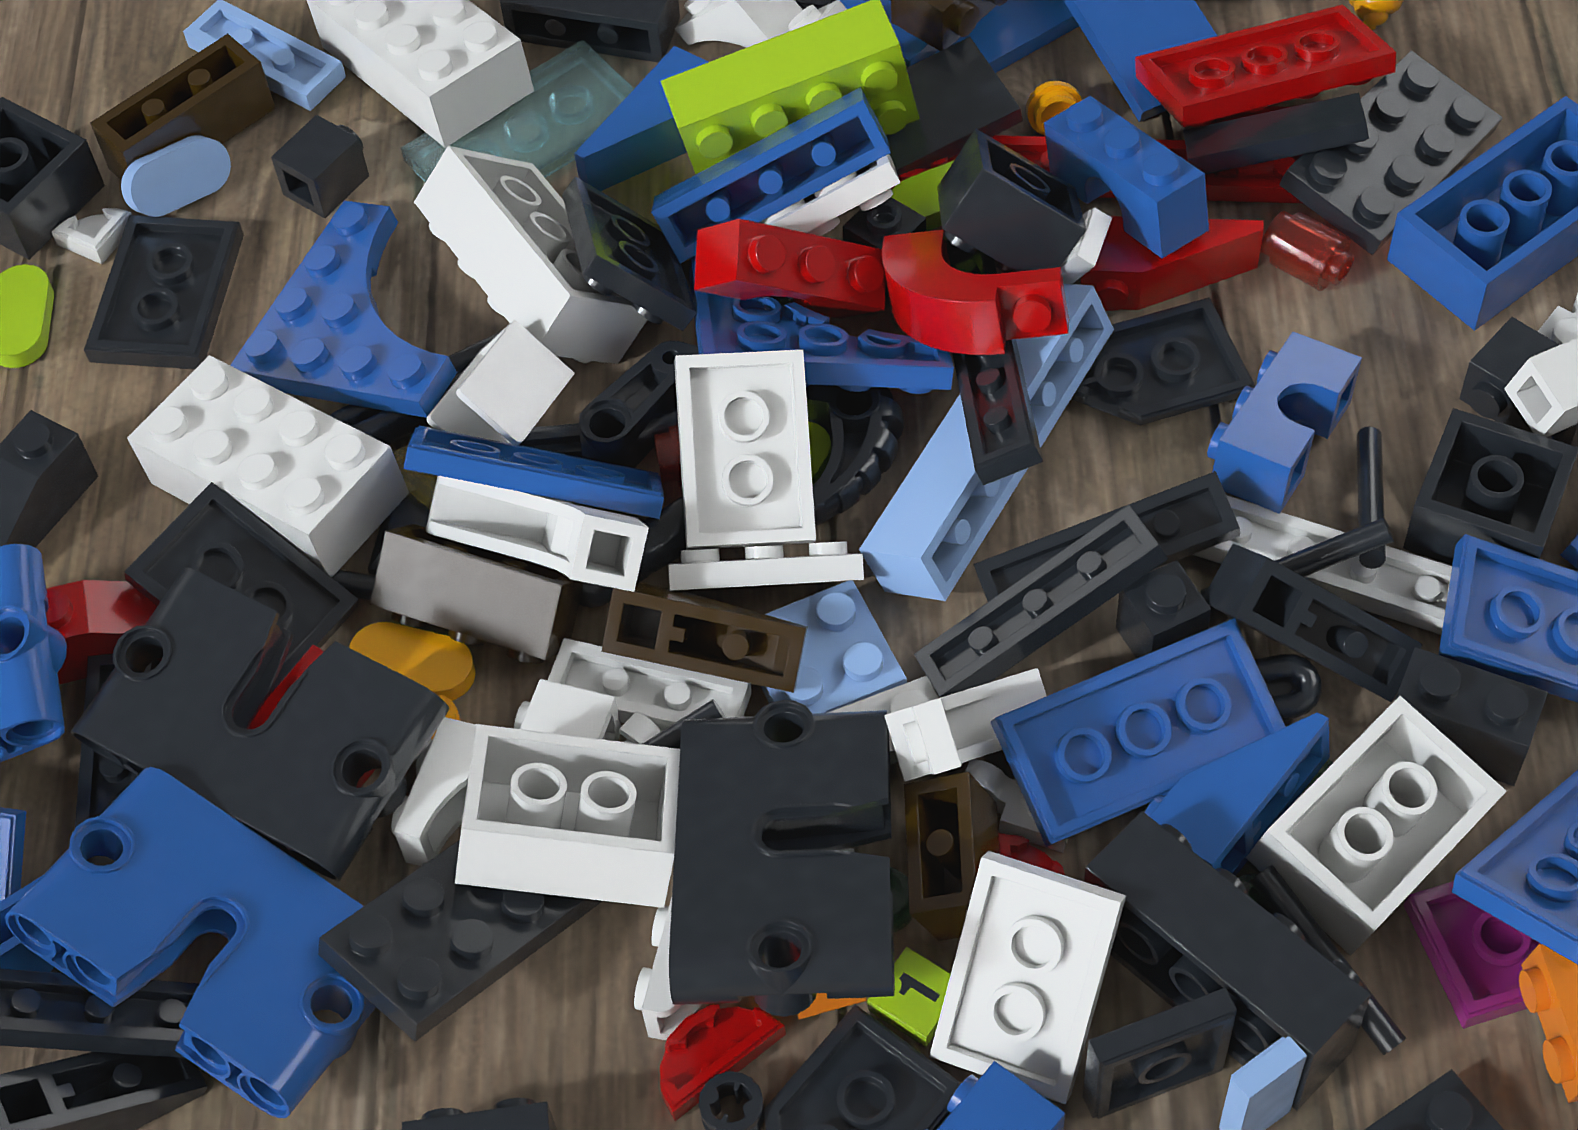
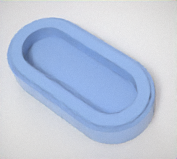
M201 135L186 137L132 162L122 178L121 190L123 198L130 208L151 217L164 216L219 190L225 184L230 174L231 162L226 148L217 140Z

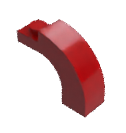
M943 229L884 236L882 261L893 315L900 328L916 341L947 352L970 355L1005 354L1006 340L1069 333V315L1061 267L1001 274L967 273L951 267Z

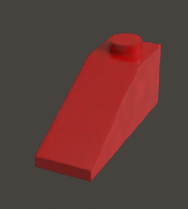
M1110 216L1112 220L1096 265L1080 277V285L1094 286L1105 311L1141 310L1258 268L1264 222L1263 220L1208 219L1209 231L1166 257L1161 258L1124 231L1122 216Z
M80 580L46 588L48 597L47 624L58 630L64 636L67 644L66 659L62 668L57 672L59 684L85 679L87 677L88 656L112 654L118 639L126 631L136 626L145 625L157 606L127 581Z

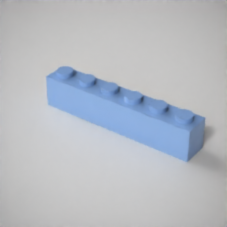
M1064 284L1069 315L1068 334L1016 339L1040 448L1114 330L1093 285ZM960 395L859 549L884 592L946 601L1027 469H1024L989 484H982L974 468Z

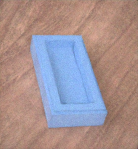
M1283 1036L1231 1075L1219 1130H1266L1290 1112L1307 1057L1290 1036L1287 1038Z

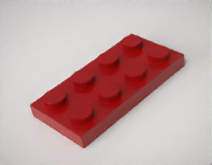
M1342 4L1136 56L1135 68L1136 78L1182 127H1199L1208 125L1221 117L1241 112H1259L1268 105L1295 98H1313L1322 91L1337 87L1367 84L1373 78L1396 72V51Z

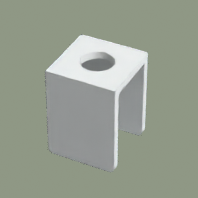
M514 319L480 350L427 416V422L435 429L519 445L575 373Z

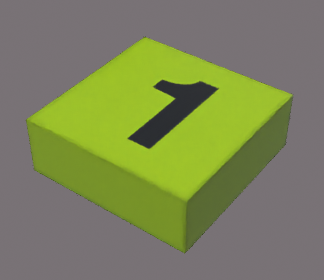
M906 947L894 963L895 996L869 997L867 1000L868 1011L927 1047L936 1033L951 974Z

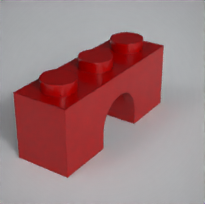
M736 219L697 230L695 291L741 300L763 296L794 298L793 302L809 310L839 319L880 311L885 308L886 276L882 261V249L744 219Z

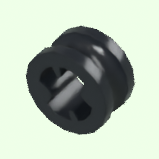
M728 1071L717 1074L707 1081L700 1092L698 1104L704 1130H761L765 1119L764 1101L761 1089L753 1078L740 1072ZM735 1095L736 1103L740 1104L744 1097L748 1102L743 1105V1119L731 1123L727 1114H724L721 1120L715 1117L721 1112L720 1100L722 1098Z

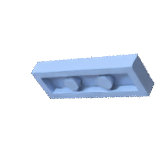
M217 0L183 31L188 47L197 52H200L228 33L261 61L271 91L309 111L346 78L342 61L224 0Z

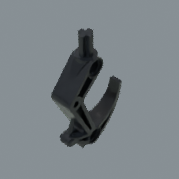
M673 340L660 343L592 400L579 414V423L533 427L527 437L520 443V446L635 468L662 438L679 432L674 360L675 356L699 355L698 346ZM809 385L806 387L808 422H813L823 427L829 434L832 444V451L827 466L813 485L815 527L838 513H843L859 502L860 494L866 495L875 488L881 480V474L886 472L894 462L899 448L897 440L903 433L904 415L901 407L894 401L887 387H871L866 391L860 392L844 390L836 385Z

